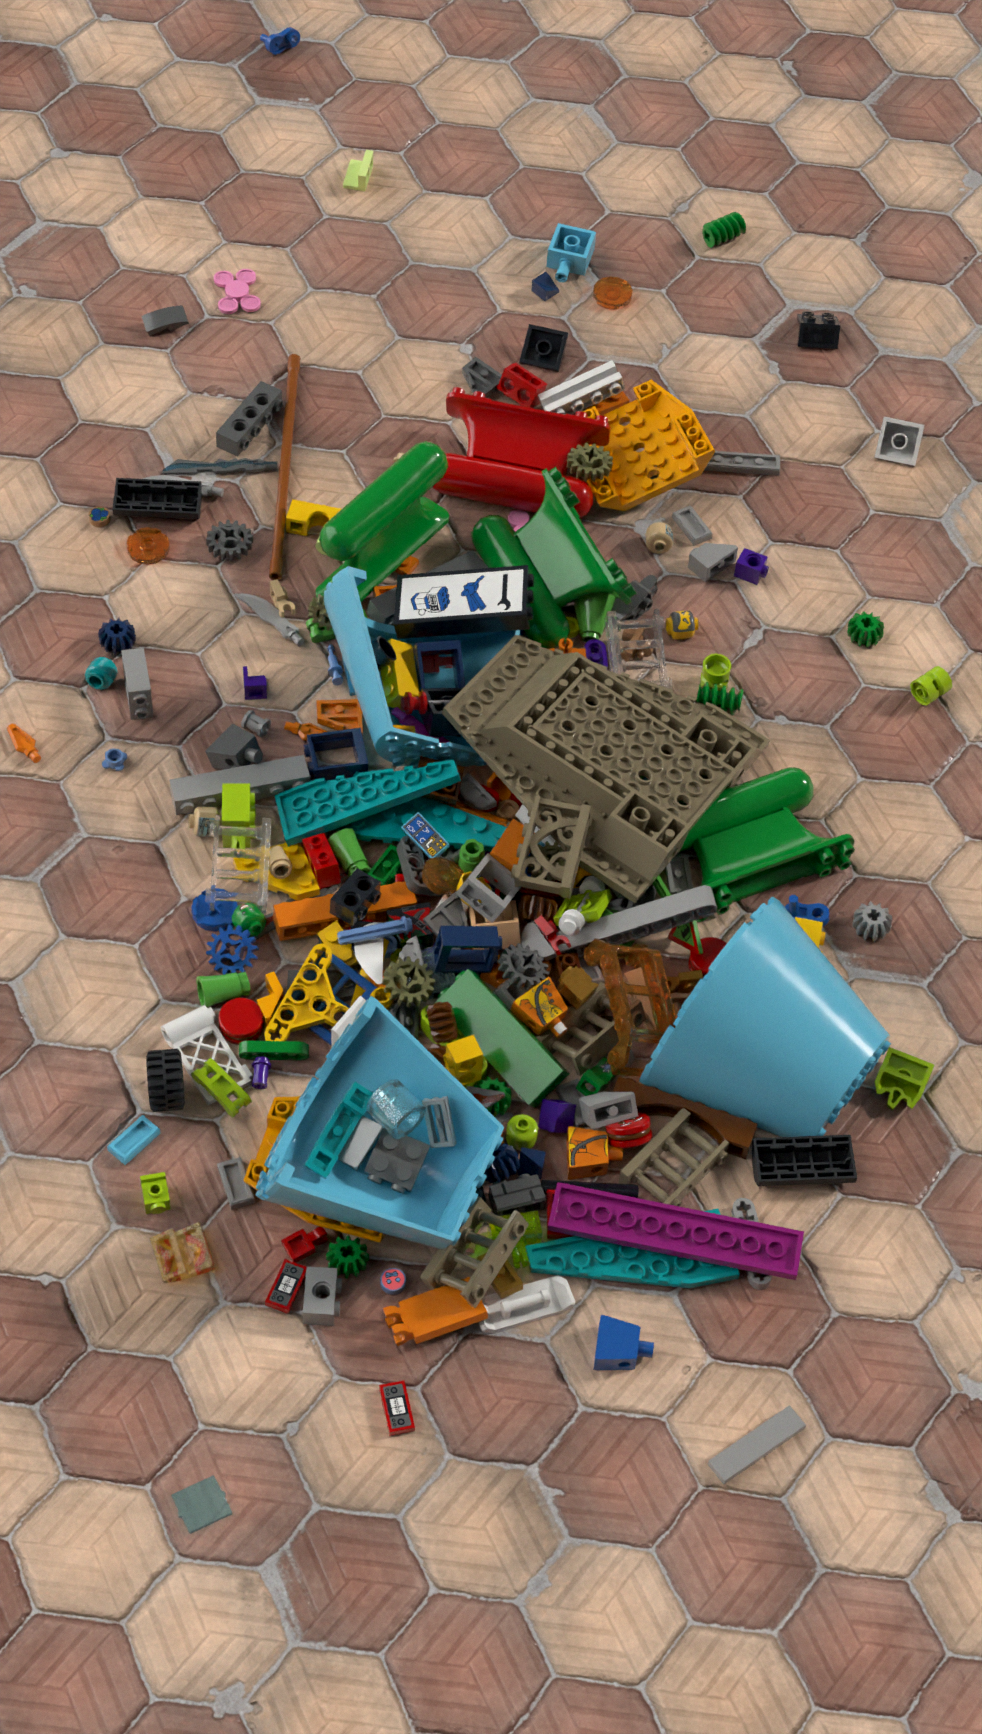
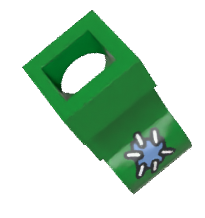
M603 1057L591 1070L588 1069L582 1075L576 1089L584 1096L603 1092L617 1076L620 1069L606 1057ZM590 1083L596 1088L595 1091H589L585 1084Z

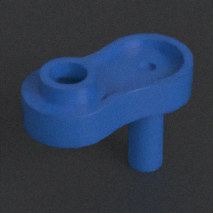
M288 27L282 32L271 34L270 36L262 34L260 40L265 43L266 50L277 55L285 49L297 46L300 42V33L296 29Z
M791 895L789 903L785 906L794 919L799 917L823 922L822 927L830 919L827 906L821 903H799L796 895Z

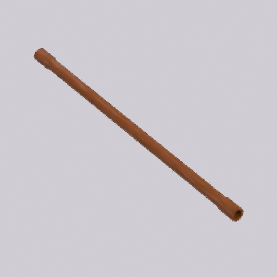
M291 354L288 357V379L274 536L269 568V578L271 580H280L282 578V556L297 382L301 360L297 354Z

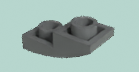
M182 305L162 308L142 316L146 332L149 336L166 328L173 331L189 324Z

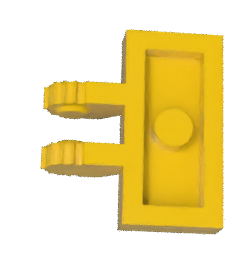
M336 920L318 932L317 935L323 944L331 948L332 954L352 968L359 962L355 957L351 943L346 945L339 944L337 933L344 930ZM323 951L321 954L316 953L317 958H319L323 954Z

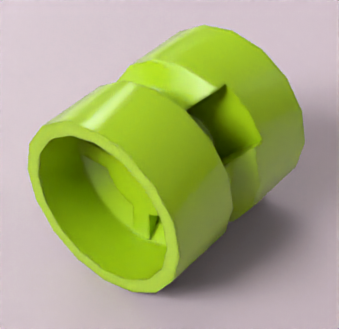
M715 653L708 655L703 660L700 678L701 687L708 682L709 689H712L714 684H717L718 691L721 690L723 685L727 689L731 662L726 656Z
M935 666L911 682V693L917 702L927 706L952 689V680L943 668Z

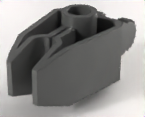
M650 574L640 583L636 580L632 581L630 584L637 594L630 598L632 603L626 605L617 598L611 610V620L620 627L634 623L645 612L649 611L653 605L652 597L658 590L656 585L657 577Z

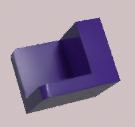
M243 666L245 700L267 699L265 676H248L247 666Z
M542 1099L538 1127L554 1133H567L568 1126L573 1127L577 1104L558 1099Z

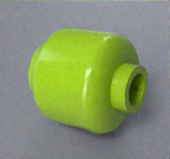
M524 1114L512 1117L507 1123L506 1128L507 1143L518 1151H521V1148L530 1149L535 1145L538 1135L537 1122L532 1117Z

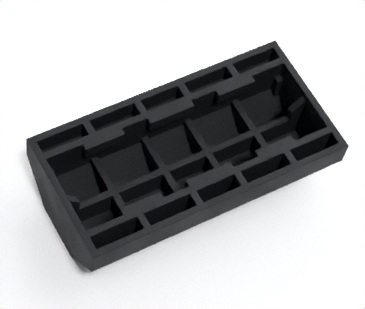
M116 478L113 515L199 519L201 513L202 482Z
M851 1135L753 1138L752 1166L754 1181L757 1186L856 1183L857 1181Z

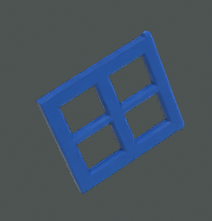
M323 951V954L315 963L316 966L319 967L321 958H327L325 956L326 952ZM332 954L330 964L344 974L332 989L335 1001L350 1008L349 1005L335 996L349 979L365 990L361 997L367 1001L372 991L378 987ZM308 970L303 977L307 981H313L317 974L313 970ZM294 991L291 995L292 998L297 1000L303 991ZM322 1001L315 1011L322 1012L327 1005ZM284 1010L292 1017H294L293 1012H291L290 1010ZM320 1024L308 1027L309 1030L331 1046L330 1031Z

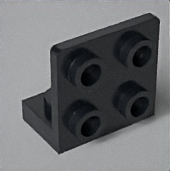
M803 311L802 314H797L799 323L798 347L838 349L840 323L833 313L814 315V312Z

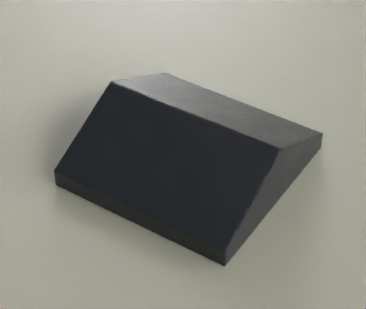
M529 324L519 363L559 372L569 333Z

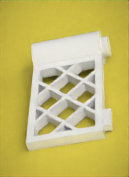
M203 1005L162 1025L161 1032L171 1048L179 1049L182 1065L207 1105H210L217 1100L213 1096H209L206 1089L191 1076L196 1063L204 1065V1062L207 1061L198 1058L200 1048L213 1051V1060H215L217 1053L227 1055L229 1058L228 1065L217 1064L227 1074L229 1072L239 1074L242 1080L237 1082V1084L241 1088L251 1084L250 1078L253 1075L246 1064L241 1066L215 1025L214 1021L217 1018L213 1009ZM213 1033L217 1039L216 1046L203 1044L204 1037ZM187 1045L197 1047L194 1057L184 1055L181 1048Z

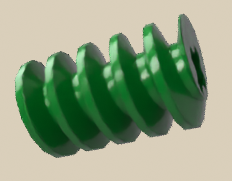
M732 212L717 220L705 223L702 229L703 239L709 248H713L715 245H720L721 242L724 243L728 239L732 240L734 237H739L740 234H745L746 223L742 215L738 212Z
M706 682L703 687L699 684L696 702L703 703L704 705L706 702L714 704L717 707H721L725 712L729 708L730 714L733 716L737 710L740 712L744 691L740 689L738 694H735V688L732 687L728 693L725 685L718 691L717 684H714L712 689H709V683Z

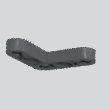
M408 836L402 837L396 850L408 889L415 894L443 897V895L451 896L455 893L461 876L427 872L421 849ZM409 862L414 863L418 868L411 866ZM434 882L441 884L443 888L438 887Z

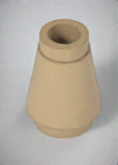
M274 846L270 849L269 871L275 878H286L291 873L292 863L282 847Z

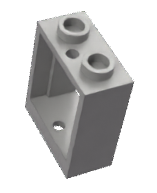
M144 648L121 650L130 718L134 720L153 717L151 687Z
M487 853L455 894L493 923L520 888L515 887L514 878H511V872ZM477 875L483 876L504 893L506 897L502 900L476 879Z

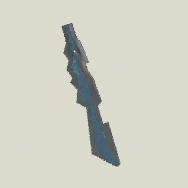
M234 458L230 461L218 459L214 463L177 459L163 469L162 473L198 474L197 471H213L215 474L241 471L246 473L264 472L266 470H278V461L251 460L247 458L238 460Z

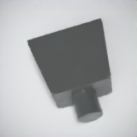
M231 724L205 751L212 768L223 770L250 765L252 762L258 764L263 759V753L256 737L235 724Z

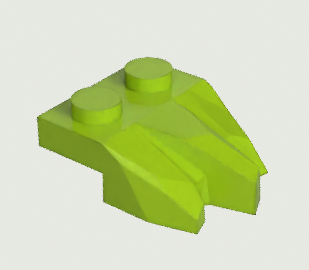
M889 1047L875 1079L877 1094L890 1093L887 1105L891 1110L896 1107L901 1099L907 1102V1107L913 1109L924 1093L934 1064Z

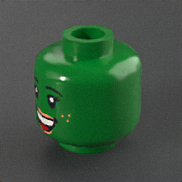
M244 903L237 906L234 910L232 923L235 928L238 925L241 926L242 933L248 930L251 932L249 937H254L264 930L266 917L257 905Z

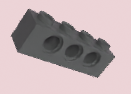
M260 381L216 432V446L238 457L243 450L248 448L253 438L260 434L265 424L270 423L272 416L281 410L283 406L282 390Z

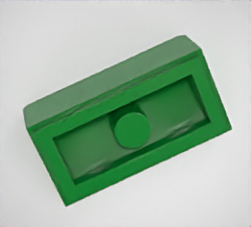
M393 845L386 849L367 873L381 881L380 886L395 883L396 874H403L396 847Z

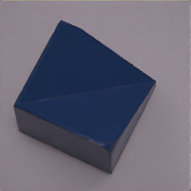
M547 272L532 280L531 291L543 301H547L559 293L558 287Z
M521 1148L520 1168L517 1174L519 1176L522 1174H529L530 1176L537 1174L541 1180L546 1152Z

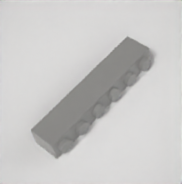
M300 755L171 779L170 793L176 815L189 814L194 812L197 807L222 806V783H250V791L255 793V801L263 798L275 797L278 793L310 782V775L305 757Z

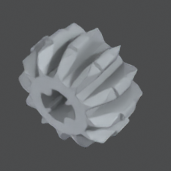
M870 901L868 906L862 903L859 909H856L852 925L853 928H856L857 935H864V940L871 937L875 941L877 937L883 939L886 933L890 932L893 920L892 915L888 914V908H881V903L876 906Z

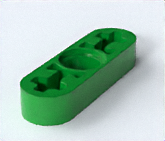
M242 1041L239 1043V1057L246 1060L266 1057L269 1060L302 1061L309 1058V1044L298 1041Z

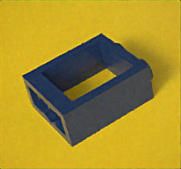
M460 640L423 642L414 645L413 654L419 692L425 688L422 656L451 654L455 688L465 687Z
M361 728L307 735V744L303 745L305 758L309 757L310 762H307L309 775H313L314 780L319 778H325L326 781L335 780L336 776L340 775L350 778L354 776L356 771L360 773L368 772V759ZM353 747L356 762L318 767L315 752Z
M440 926L432 952L435 972L461 973L469 969L475 973H491L493 965L497 964L498 950H502V936H498L497 926ZM452 948H484V950H456Z

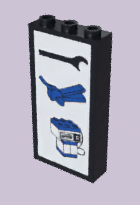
M528 565L397 575L394 628L397 639L529 629V620H533V608L530 607V604L534 603L533 590H531V587H534V574L529 573Z

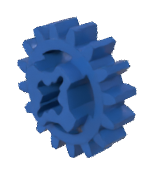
M228 925L227 931H224L221 927L219 928L220 934L218 936L212 933L211 936L215 940L214 942H207V945L212 949L206 951V954L213 957L208 962L211 965L216 964L214 970L219 972L223 969V974H229V972L237 973L239 970L246 972V966L254 967L250 961L251 959H258L253 952L259 950V948L252 945L256 939L249 937L251 932L245 930L242 933L241 926L238 925L234 930L231 925ZM230 936H239L243 939L235 941ZM221 941H222L221 949H220L219 951H217V950H218V946H219V944H220ZM231 946L235 948V954L233 956L230 954ZM247 951V955H246L245 959L243 960L242 958H243L244 952ZM231 961L235 966H227L222 964V962Z

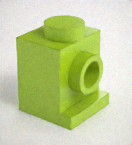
M165 1172L140 1176L146 1214H161L171 1210Z

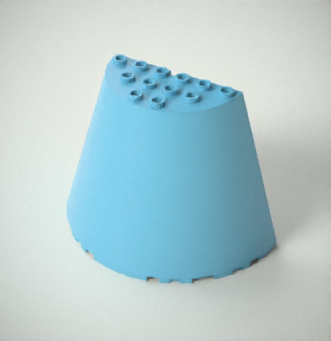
M350 566L339 571L332 577L333 583L328 582L326 586L324 605L378 755L392 762L393 766L413 765L414 768H418L420 756L439 761L454 760L456 765L463 767L487 765L463 736H443L450 742L439 743V739L393 727V725L402 724H400L398 718L391 714L394 708L387 705L381 671H378L371 641L378 636H382L387 641L391 638L411 644L414 647L416 643L460 640L466 686L515 635L519 636L520 630L397 639L394 626L364 617L357 586L367 580L366 571ZM451 654L439 655V657H452ZM453 666L452 668L439 667L438 674H424L425 688H455ZM413 710L411 715L424 724L418 710Z
M771 897L767 905L765 903L761 904L751 914L750 918L753 922L743 923L708 969L710 971L707 975L704 976L703 980L700 979L677 1014L678 1017L673 1023L676 1027L674 1028L670 1025L651 1055L652 1060L645 1066L639 1082L646 1086L656 1087L669 1094H678L682 1098L693 1102H701L707 1107L716 1110H724L739 1118H748L758 1124L757 1128L781 1137L824 1136L826 1124L832 1125L841 1109L852 1098V1094L856 1089L860 1088L867 1074L874 1069L879 1061L878 1059L890 1047L891 1043L888 1041L890 1035L783 904L776 898Z
M370 996L356 1013L353 1024L347 1025L326 1055L327 1060L315 1073V1076L319 1079L311 1078L295 1105L297 1106L295 1112L286 1120L264 1163L269 1170L267 1173L263 1170L261 1171L256 1185L258 1191L255 1195L264 1201L430 1247L444 1249L449 1245L454 1246L461 1235L458 1231L460 1226L462 1227L470 1215L467 1210L475 1203L478 1194L475 1193L476 1187L480 1188L487 1176L484 1172L495 1159V1156L492 1154L503 1141V1138L500 1136L504 1126L377 999ZM356 1081L376 1094L363 1115L364 1117L383 1127L430 1145L422 1100L424 1098L433 1099L434 1097L442 1098L443 1096H448L457 1144L453 1147L431 1148L430 1146L411 1193L405 1191L402 1194L392 1190L389 1183L382 1181L381 1184H377L367 1179L368 1175L364 1171L379 1137L357 1171L337 1159L329 1175L324 1179L304 1166L317 1139L353 1082ZM431 1105L437 1140L441 1142L436 1125L434 1105Z

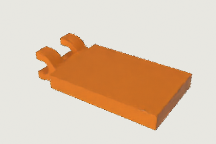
M470 1277L461 1280L468 1282ZM448 1285L399 1301V1308L396 1306L383 1308L386 1316L385 1322L388 1328H392L393 1338L397 1346L403 1345L412 1339L418 1344L488 1319L487 1310L482 1300L476 1308L471 1307L462 1297V1291Z

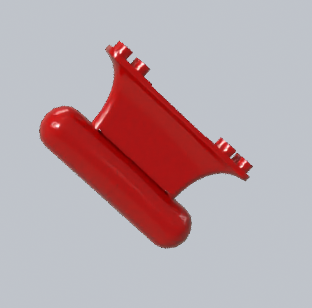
M454 387L452 392L447 394V414L453 418L463 420L467 428L468 451L467 456L445 453L448 460V468L443 478L433 486L435 491L444 495L536 513L545 496V481L542 471L545 468L550 471L556 467L568 481L571 491L575 493L580 501L574 506L580 516L579 519L588 514L594 500L592 489L586 481L566 476L568 470L567 457L568 453L571 452V448L576 449L578 444L584 447L585 443H588V445L596 444V446L600 447L609 444L611 427L606 416L598 415L596 419L587 418V413L577 411L575 415L560 414L503 403L485 398V394L480 391L473 392V395L465 394V390L460 387Z

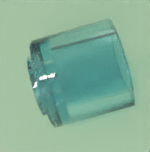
M396 1079L381 1085L372 1094L367 1104V1112L392 1138L400 1139L407 1136L420 1124L426 1114V1107L402 1082Z

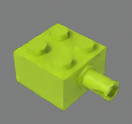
M222 783L223 848H231V855L237 858V850L239 849V857L241 858L246 854L245 848H251V839H255V793H251L250 783Z

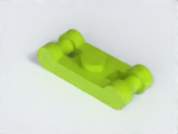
M212 1058L205 1061L202 1068H197L191 1073L192 1078L198 1084H201L224 1107L227 1114L231 1117L236 1116L240 1108L243 1106L247 1107L252 1103L250 1096ZM210 1073L214 1074L210 1079L207 1077ZM234 1094L237 1099L232 1102L229 1097Z

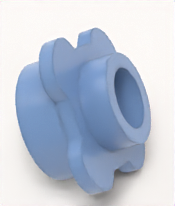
M116 748L106 751L105 760L102 762L103 768H111L116 771L123 770V763L127 759V754Z

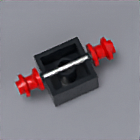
M424 688L419 692L418 696H412L411 692H405L404 697H401V709L405 711L406 715H411L413 710H418L429 736H462L442 712L444 707L463 688Z

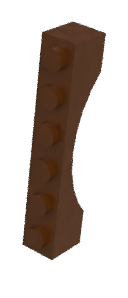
M618 1077L613 1092H633L638 1113L648 1116L674 1117L682 1108H685L691 1113L690 1124L697 1126L707 1133L718 1146L724 1140L728 1141L727 1153L746 1160L755 1137L757 1123L752 1122L748 1118L736 1117L724 1110L707 1107L701 1102L684 1099L678 1094H669L656 1087L637 1083L631 1078Z

